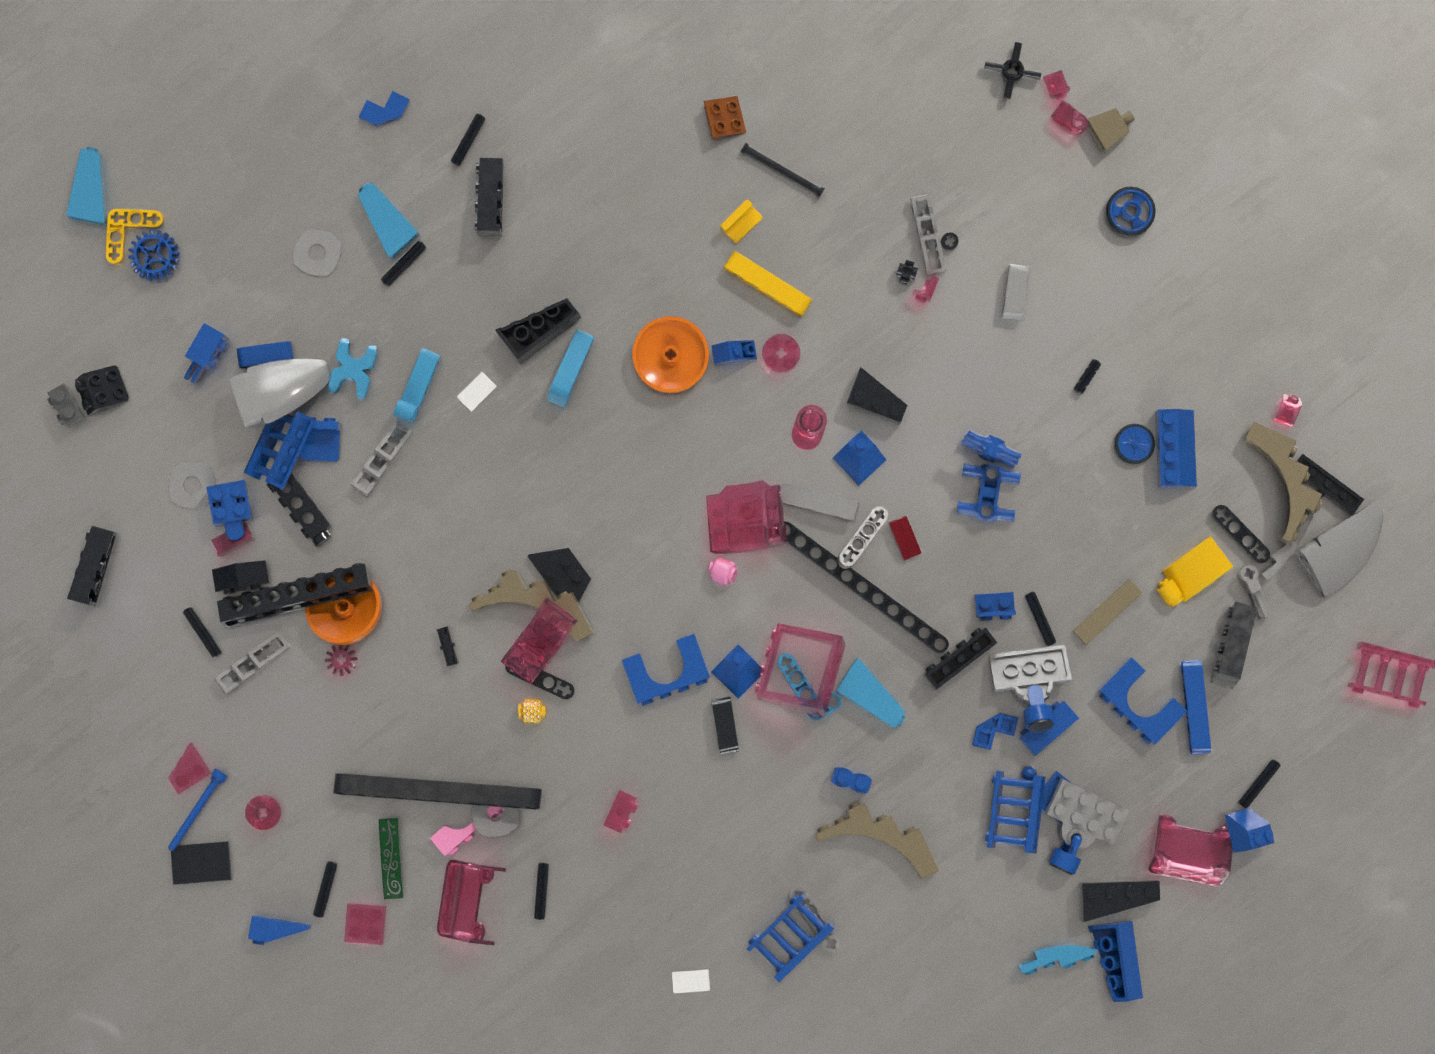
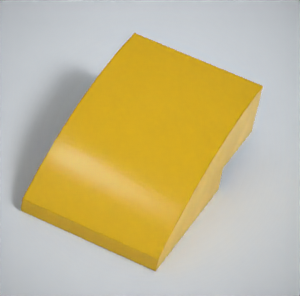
M1209 536L1161 572L1168 580L1173 579L1183 593V601L1186 602L1234 566L1213 538Z

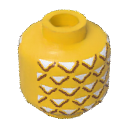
M526 698L518 705V718L522 719V722L525 724H539L542 718L546 717L547 707L543 706L540 699Z

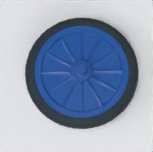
M1129 424L1117 433L1115 449L1119 457L1125 462L1139 464L1152 456L1155 449V439L1147 427L1141 424Z

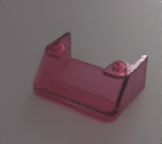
M453 859L447 863L437 922L439 936L467 943L495 944L494 941L484 939L485 928L481 922H477L482 884H489L494 877V871L506 872V868Z

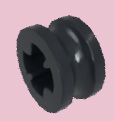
M952 232L944 234L941 238V246L946 250H953L959 242L957 235ZM947 236H950V239L954 238L953 246L945 244Z

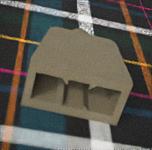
M1117 108L1088 118L1086 124L1103 153H1105L1130 132L1127 125L1133 122L1135 118L1130 110L1120 115Z

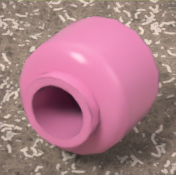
M717 558L715 562L712 561L710 563L708 572H710L712 581L728 585L730 582L733 583L735 581L738 569L734 562L724 558Z

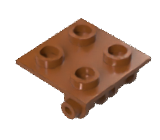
M738 96L704 101V109L706 110L709 122L708 126H710L711 137L714 140L720 139L722 136L746 133Z

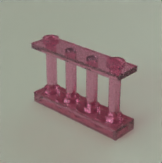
M1358 642L1356 650H1360L1363 656L1356 684L1348 683L1347 687L1352 688V692L1363 694L1366 691L1408 702L1409 707L1418 709L1420 706H1426V702L1419 699L1426 671L1435 668V660L1365 642ZM1375 654L1380 656L1381 663L1375 687L1371 688L1363 686L1370 657ZM1391 659L1398 660V664H1400L1393 693L1382 691L1388 663L1391 662ZM1410 664L1418 665L1417 669H1419L1412 698L1401 696L1407 667H1410Z

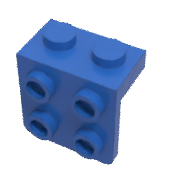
M311 417L315 421L301 450V459L304 461L337 462L339 460L341 424L336 422L335 418H324V421H316L315 417Z

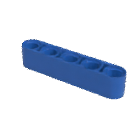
M1201 659L1181 661L1191 755L1211 753V741Z

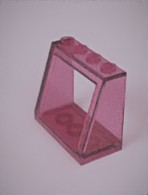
M778 623L777 628L772 630L771 647L768 646L765 657H767L766 665L763 664L761 667L760 675L762 678L761 682L756 684L755 694H757L756 696L760 701L825 718L846 647L844 638L832 633ZM783 633L832 645L816 700L766 690Z

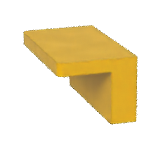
M747 199L720 225V229L737 244L762 219V215Z

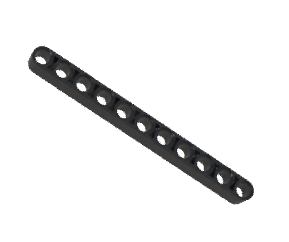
M787 521L778 524L776 534L780 539L933 652L943 653L948 649L949 642L946 637L852 568H841L836 556ZM783 525L790 528V533L786 536L782 535L779 531ZM797 537L805 539L806 544L803 547H798L795 544ZM813 548H818L821 551L819 558L811 556L810 551ZM834 560L837 564L836 568L829 570L826 567V561ZM843 571H849L852 574L850 581L842 579L841 574ZM860 582H864L867 585V591L864 593L857 590V584ZM874 594H880L883 597L881 604L873 602L872 597ZM890 605L897 606V615L892 616L888 613ZM907 616L912 617L914 620V624L911 627H907L903 623L904 618ZM921 628H926L929 630V636L927 638H921L919 636V630ZM937 639H941L945 643L942 650H938L934 646Z
M336 773L333 793L350 796L539 810L542 790L526 787Z

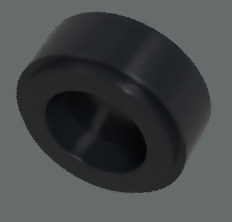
M325 530L318 534L312 542L316 547H319L328 541L332 535L328 530Z

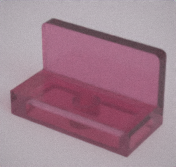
M246 522L243 523L245 534L241 540L232 541L226 536V533L211 540L219 557H223L255 540Z

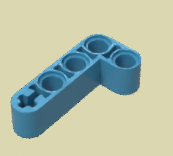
M578 329L576 330L552 382L547 401L564 408L566 407L572 388L595 336Z
M422 348L403 396L398 400L393 415L396 418L411 424L415 422L441 355Z
M785 653L778 658V667L810 719L820 720L840 707L841 698L836 693H830L821 699L817 697L791 654ZM782 658H790L791 662L789 664L791 668L796 666L797 670H793L787 675L785 671H789L786 665H781L783 662ZM798 673L801 675L802 680L799 684L791 682L792 674ZM803 690L811 692L810 700L805 701L801 698ZM834 696L837 698L838 704L836 707H830L827 704L829 697ZM812 707H820L821 715L819 717L811 715Z

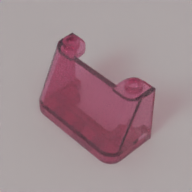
M1159 815L1150 854L1149 872L1211 886L1223 885L1231 871L1233 853L1228 827L1221 826L1215 829L1213 833L1176 826V820L1172 816Z

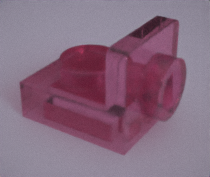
M1062 70L1043 77L1051 99L1056 97L1059 100L1067 96L1070 87L1067 86Z
M932 276L930 280L926 279L922 289L926 292L914 289L912 295L916 296L915 299L923 303H926V301L930 302L939 278Z
M1284 394L1275 420L1293 427L1302 407V401L1299 400V397L1293 394Z

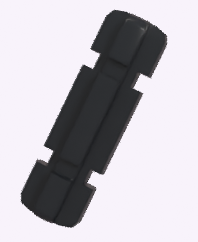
M1092 359L1089 367L1086 368L1081 376L1080 382L1074 387V390L1079 394L1084 393L1086 385H1089L1096 374L1095 371L1101 366L1098 360Z

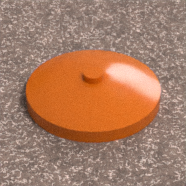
M666 316L651 321L639 332L633 345L632 359L638 376L647 386L663 393H678L691 388L702 378L709 361V349L703 333L696 325L680 317Z
M354 577L349 578L347 583L352 582ZM335 582L330 583L328 588L333 587ZM372 582L373 591L305 608L307 622L313 632L328 643L348 645L358 642L371 633L380 619L382 599L379 590ZM313 587L310 592H314L317 587Z

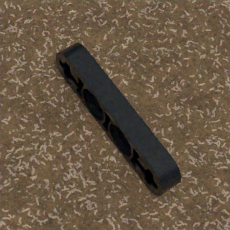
M1218 505L1213 508L1211 514L1214 521L1256 563L1261 564L1269 560V549L1228 507ZM1223 509L1225 511L1224 516L1226 518L1231 516L1232 519L1224 525L1223 522L1226 520L1223 517L1218 518L1216 510ZM1231 522L1238 523V532L1233 533L1229 530ZM1244 536H1250L1253 539L1251 546L1247 547L1243 544ZM1258 544L1259 547H1256V549L1260 552L1265 551V559H1258V553L1255 550H1253L1251 553L1250 549L1254 548L1255 545Z
M510 658L505 664V669L509 674L562 699H570L575 693L574 686L571 683L522 660ZM517 661L518 667L523 668V664L527 666L523 670L522 677L518 675L520 671H510L509 663ZM534 669L537 672L534 680L527 679V670ZM547 677H551L554 680V685L551 688H546L543 685V681ZM558 681H561L562 683L559 686L565 688L568 685L570 686L569 690L572 692L563 696V691L557 689V693H555L553 690L557 687Z

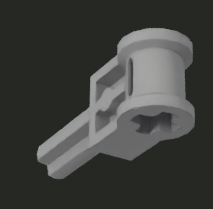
M1247 565L1238 571V578L1244 583L1248 594L1251 595L1260 619H1266L1271 616V613L1261 592L1262 588L1257 578L1258 571L1254 566ZM1246 570L1252 572L1250 579L1249 577H1244Z

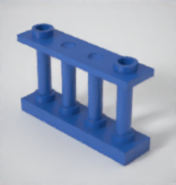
M298 411L295 417L290 416V413L275 421L265 424L243 473L260 480L261 475L267 476L265 482L282 490L284 489L315 419ZM285 423H290L287 434L281 433ZM277 440L283 441L279 452L273 450ZM269 458H274L271 469L265 468Z
M996 771L992 780V785L995 787L990 829L986 833L985 838L988 848H995L996 843L1023 846L1026 853L1037 854L1046 777L1034 775V779L1029 781L1005 778L1004 771ZM1003 785L1030 788L1032 798L1025 800L1002 797ZM1000 804L1027 807L1030 810V815L1026 819L999 816ZM998 823L1023 826L1028 829L1027 837L1017 838L997 835Z
M804 893L800 897L796 894L789 901L791 905L759 937L754 935L748 941L750 946L747 950L749 952L755 947L776 968L775 971L777 973L774 978L778 982L788 975L836 927L831 921L828 924L822 923L803 904L802 900L806 896ZM795 907L817 928L816 931L818 933L814 937L808 936L787 915ZM781 920L803 941L804 947L800 951L798 949L795 950L774 929ZM767 934L790 955L789 958L791 960L787 964L781 963L760 942Z

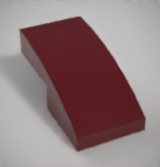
M906 515L888 522L903 560L921 554L920 547Z

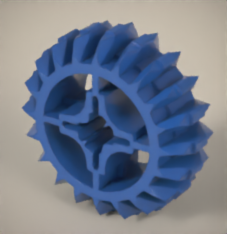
M151 229L149 236L143 231V238L139 235L136 236L139 240L138 243L135 241L131 242L135 248L128 249L129 252L134 253L128 256L129 260H134L130 263V266L135 267L133 270L135 273L140 272L139 277L143 278L146 275L148 281L151 280L152 275L155 281H158V275L164 280L166 279L164 273L171 276L172 272L169 269H177L173 263H179L180 260L174 257L179 256L180 252L174 250L179 246L178 244H172L175 239L173 237L168 239V233H164L162 236L161 230H158L155 235L154 230ZM159 241L158 244L156 243L151 248L144 246L148 242ZM164 244L168 247V260L162 256ZM140 251L146 254V264L144 267L140 263ZM147 251L156 253L161 260L155 257L152 258ZM156 263H161L164 265L160 269L149 270L150 267H153Z

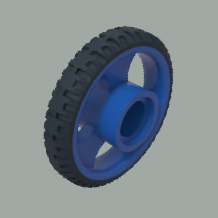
M1124 187L1117 190L1108 200L1106 206L1107 220L1111 227L1122 235L1136 236L1142 234L1152 225L1155 219V204L1152 197L1143 189ZM1133 194V200L1127 201L1122 207L1115 205V201L1120 196ZM1146 201L1149 209L1146 222L1139 218L1141 214L1140 203ZM1133 207L1136 212L1135 215H1128L1126 208ZM1121 215L1124 221L1133 223V229L1120 226L1114 218Z

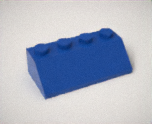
M1158 409L1155 411L1158 488L1196 487L1194 410Z

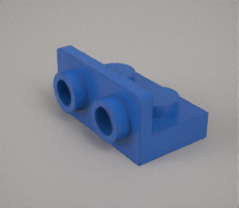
M1014 593L975 594L976 618L981 617V621L993 620L992 617L1000 616V620L1012 619L1011 615H1016Z

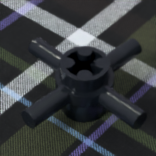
M1019 42L1014 44L1012 58L1003 65L986 61L984 69L1001 72L1003 78L1007 81L1003 96L1005 99H1011L1014 82L1019 81L1022 77L1036 80L1041 78V73L1025 70L1023 64L1019 61L1022 43ZM1011 66H1015V71L1018 72L1017 75L1007 72L1011 69Z

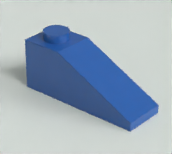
M253 915L248 939L253 940V944L264 945V942H270L311 929V925Z

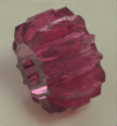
M334 645L331 646L334 653L326 652L327 655L331 656V659L326 658L325 662L332 663L327 666V669L330 670L335 667L332 672L334 675L339 670L340 676H344V669L350 674L349 666L356 668L352 661H358L357 657H351L356 651L351 650L348 653L350 645H346L344 650L343 645H338L339 650ZM341 654L342 657L346 658V662H343V665L337 662V657L340 658L339 655Z

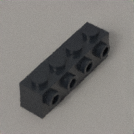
M977 628L970 634L972 636L971 639L967 642L963 639L955 646L957 649L953 653H950V651L946 652L940 657L942 660L937 665L932 663L925 669L927 673L924 674V677L934 690L940 688L997 644V641L987 628L982 630Z

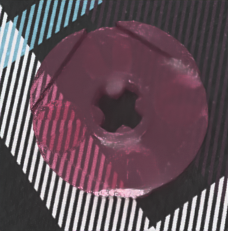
M776 334L765 342L762 349V357L766 366L771 370L781 373L792 370L798 363L800 347L791 336ZM780 348L787 352V355H784L783 358H779V355H776V351H779Z

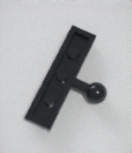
M1301 454L1296 461L1309 467L1308 473L1311 475L1308 483L1318 490L1317 492L1322 494V498L1324 495L1351 515L1356 512L1365 500L1304 454Z

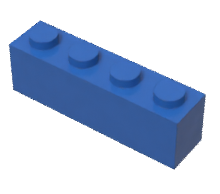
M1124 921L1088 926L1090 933L1093 932L1095 938L1093 942L1095 949L1099 950L1102 959L1100 960L1101 967L1105 969L1107 974L1106 981L1113 1002H1127L1143 998L1133 922Z

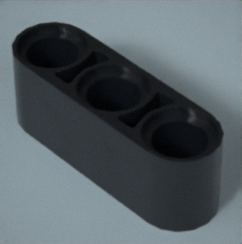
M731 697L711 699L720 754L739 752Z

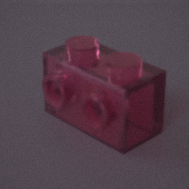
M619 790L604 822V826L619 833H622V830L627 831L631 822L628 817L631 812L635 813L639 804L636 802L637 797Z

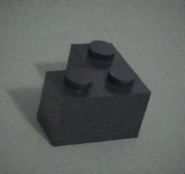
M265 560L234 563L212 569L215 592L223 591L224 595L245 591L247 587H250L251 590L260 589L263 584L269 583Z

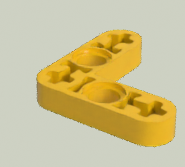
M111 210L107 218L106 259L114 265L122 263L125 253L126 228H160L164 224L163 215L156 210ZM116 213L121 217H126L125 213H128V223L125 224L126 221L124 219H119L118 223H116L112 217L116 216ZM133 214H140L141 221L138 224L131 222ZM144 214H147V218H154V215H157L160 221H156V224H154L152 221L146 220L147 224H144ZM119 232L121 239L118 242H113L111 240L112 233ZM110 245H121V248L116 247V252L120 255V257H116V260L114 261L113 258L110 257V254H114V248L110 247Z

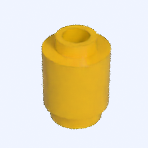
M1165 578L1157 584L1159 587L1156 590L1167 605L1169 604L1171 607H1174L1184 599L1182 597L1183 593L1173 579L1168 580Z

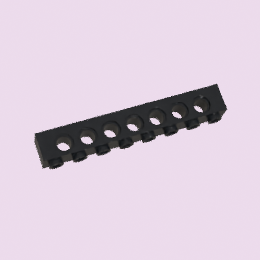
M356 563L352 567L336 568L333 572H321L313 577H301L290 583L281 582L278 586L262 587L258 591H246L239 596L224 597L222 600L217 601L220 623L225 628H230L373 591L369 568L365 563ZM354 577L352 582L347 583L349 578ZM335 582L333 587L328 588L330 583ZM317 587L314 592H310L311 588ZM298 591L295 597H291L294 592ZM280 596L276 602H273L275 597ZM257 601H261L259 606L254 607ZM243 605L240 611H236L237 607Z

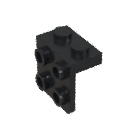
M116 365L83 373L75 379V388L80 393L82 407L87 412V415L95 414L101 408L120 404L129 399Z

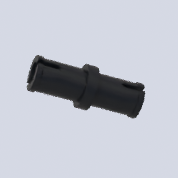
M446 626L436 629L439 636L440 650H443L446 666H451L459 662L454 650L455 643H452L449 627Z

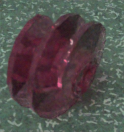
M256 796L247 804L245 817L254 828L267 830L279 822L281 808L278 802L270 796ZM260 808H261V809H265V808L267 809V810H266V814H267L266 817H265V816L260 817V814H261V812L259 811Z

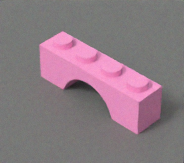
M490 806L487 809L488 819L492 816L497 818L504 811L502 807ZM473 821L463 829L443 826L430 839L444 856L447 854L452 856L459 850L458 845L464 841L466 844L474 837L472 833L477 829L474 827Z

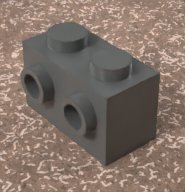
M63 383L47 392L49 395L47 400L52 409L56 408L59 413L56 416L61 425L65 424L66 427L71 428L86 419L68 385Z

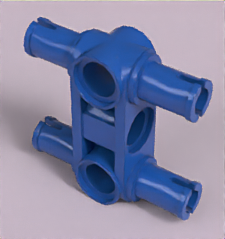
M971 430L966 433L961 445L976 450L978 456L988 462L1000 461L1014 468L1015 464H1018L1022 453L1007 448L1005 441L995 436L983 437Z
M964 464L962 476L978 477L980 486L977 502L971 504L958 501L957 513L973 515L975 519L983 521H996L1000 519L1014 522L1015 510L999 508L997 503L1000 483L1004 481L1019 484L1021 472L1004 470V468L996 465L983 464L975 466ZM994 469L997 474L996 478L990 479L987 476V470ZM989 507L991 510L990 516H983L981 508Z

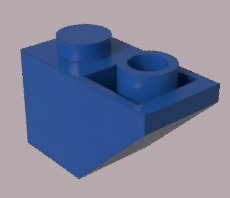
M754 340L726 341L711 345L714 364H729L757 359Z

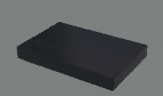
M229 841L178 845L174 851H171L173 885L232 880Z

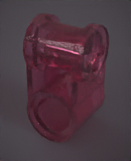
M1061 101L1051 115L1055 122L1074 134H1082L1088 125L1086 116L1065 101ZM1081 121L1082 125L1076 127L1075 124Z

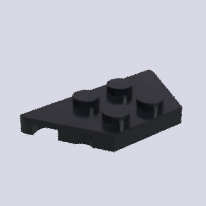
M569 548L528 555L530 561L556 596L565 591L568 594L573 592L579 603L591 578Z

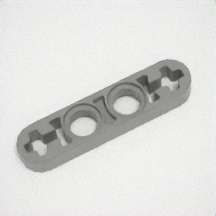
M875 507L837 558L841 568H851L888 518V512L885 508ZM880 512L882 514L881 518L876 523L872 522L876 514ZM870 526L873 529V534H865L863 527ZM853 541H860L862 548L855 549L852 545ZM849 552L853 553L849 561L845 563L843 561L844 557H846L849 554Z
M795 887L791 890L790 899L795 896L794 892L796 890L798 892L802 891L806 895L803 900L806 901L808 899L810 901L804 905L806 907L812 906L815 909L814 915L821 922L828 924L802 887ZM799 911L814 935H816L815 926ZM832 931L828 936L831 940H836L835 948H827L828 942L825 938L820 942L827 952H835L840 946L839 939Z

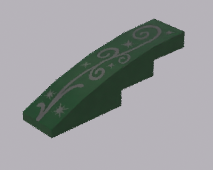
M398 818L379 819L384 899H400L404 897Z

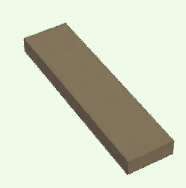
M1128 579L1076 627L1073 632L1087 645L1139 597L1142 592Z

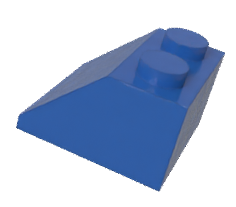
M1251 808L1225 815L1234 853L1253 850L1275 843L1271 825Z

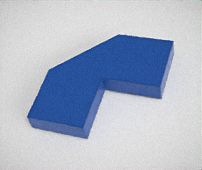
M392 91L384 108L366 100L359 118L375 126L401 118L410 99Z
M998 713L976 726L972 745L991 750L995 732L1014 736L1019 717Z

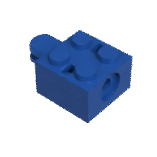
M204 323L185 354V357L192 361L184 379L189 380L192 377L191 383L196 384L204 369L209 372L211 369H215L220 361L218 359L221 352L224 353L229 346V338Z
M240 480L206 487L213 525L215 527L224 525L226 536L230 540H241L245 534L243 521L253 520L246 481Z

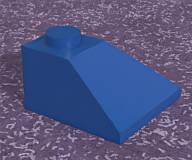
M862 430L833 457L858 486L886 461L883 454Z
M739 644L711 671L738 699L765 672Z

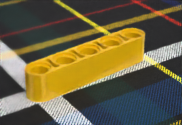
M736 251L732 252L724 265L727 271L803 317L813 301L807 295Z

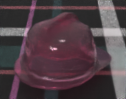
M808 405L799 411L792 430V439L797 447L803 450H810L819 445L827 424L826 413L822 408L816 405Z

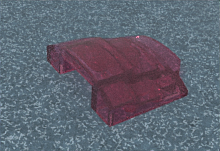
M762 480L726 486L720 494L706 496L710 552L713 554L756 551L787 543L780 485L770 486Z

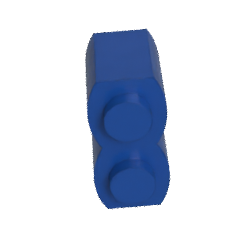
M837 767L834 768L830 781L839 787H849L858 793H868L872 779L865 774H853L846 768Z

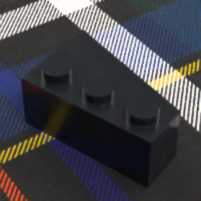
M860 367L846 405L900 425L907 404Z

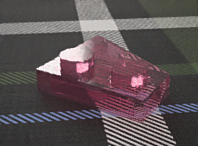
M192 742L188 744L184 754L180 757L176 767L168 777L177 794H181L211 775V771Z

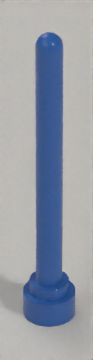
M215 768L211 773V782L168 846L170 851L176 849L217 785H220L222 782L224 783L228 776Z

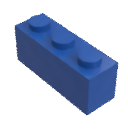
M1056 701L1051 705L1055 721L1051 729L1043 732H1031L1024 728L1020 732L1022 735L1019 738L1033 756L1041 752L1079 719L1065 701Z

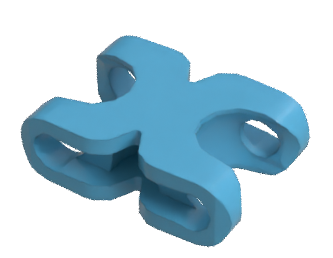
M342 338L336 353V359L342 366L332 370L328 387L329 392H338L343 381L352 379L357 383V397L364 400L371 382L368 375L364 372L374 368L378 353L377 346L370 345L367 347L363 357L354 359L350 356L349 340Z

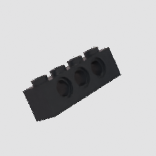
M292 472L287 481L291 485V490L288 493H283L280 488L269 483L266 484L272 493L276 491L280 496L278 498L280 504L284 508L288 507L292 512L289 514L295 523L299 522L303 527L301 532L307 539L310 537L313 540L318 534L332 527ZM300 498L302 506L296 509L293 507V501ZM307 514H313L314 520L310 524L304 522V517Z

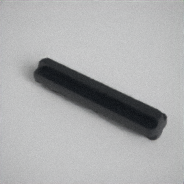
M477 113L451 158L453 164L461 165L485 121L483 115Z
M420 240L417 241L381 278V281L386 286H389L426 249L425 244Z
M1032 591L1026 594V600L1046 645L1055 644L1056 639L1036 593Z
M186 608L183 611L184 616L213 658L219 656L221 650L193 608Z
M1274 759L1270 761L1240 799L1239 804L1242 807L1248 808L1280 768L1279 762Z
M328 861L326 864L313 912L315 917L322 918L324 916L337 868L336 862Z
M542 862L538 864L534 913L536 920H544L549 864Z

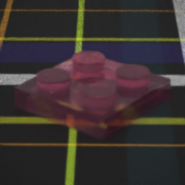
M347 903L344 942L383 945L386 906Z

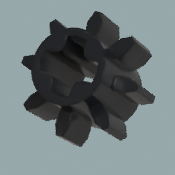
M906 260L905 264H899L896 276L900 277L899 282L907 285L909 280L914 282L918 268L914 267L915 262Z

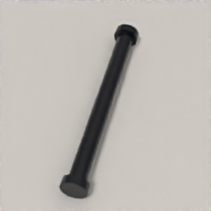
M748 143L744 144L741 150L742 154L746 153L816 193V196L820 198L825 190L823 186L820 188L749 147Z

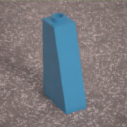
M87 147L86 150L80 149L66 216L69 219L107 226L103 156L95 148Z
M372 182L370 184L366 183L359 189L358 197L386 254L392 260L417 238L419 233Z
M856 658L836 691L889 726L895 728L897 725L900 727L906 718L903 716L905 711L862 661Z

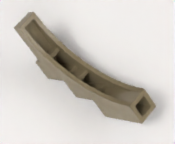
M1253 422L1245 443L1266 456L1278 470L1285 483L1289 497L1290 516L1288 527L1283 537V543L1290 546L1292 541L1296 542L1300 534L1297 530L1300 524L1304 525L1308 517L1306 512L1313 515L1315 510H1320L1324 502L1321 500L1322 494L1302 485L1307 484L1311 474L1308 473L1309 467L1290 459V457H1294L1298 449L1295 447L1296 440Z
M512 569L503 572L501 574L502 578L498 579L501 587L496 585L490 588L487 595L482 596V594H479L471 599L472 603L468 604L471 611L502 602L531 605L557 619L568 630L575 642H579L595 633L573 592L568 594L565 591L557 596L558 600H555L546 582L540 583L539 580L529 585L530 589H527L518 570L512 571Z
M859 801L849 805L850 809L846 811L849 816L848 819L845 816L834 821L835 825L831 827L824 825L818 828V833L815 834L818 842L833 836L847 834L876 838L902 853L913 865L921 879L939 871L919 828L914 829L913 826L903 831L904 835L901 836L892 816L887 817V814L876 818L877 822L874 823L865 803L860 804Z

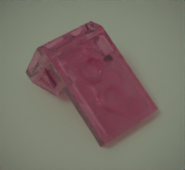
M546 598L529 625L520 634L501 662L532 685L555 657L578 620Z

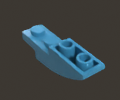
M1080 945L1049 946L1033 951L1035 959L1022 963L1018 967L1022 974L1026 973V975L1037 972L1036 968L1044 966V968L1055 965L1054 961H1058L1060 967L1064 966L1067 969L1075 966V962L1082 959L1085 962L1093 959V955L1097 954V951L1094 948Z

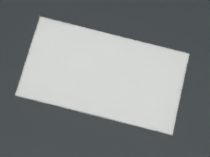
M481 372L457 398L472 412L497 386Z
M708 969L672 972L673 994L710 991Z

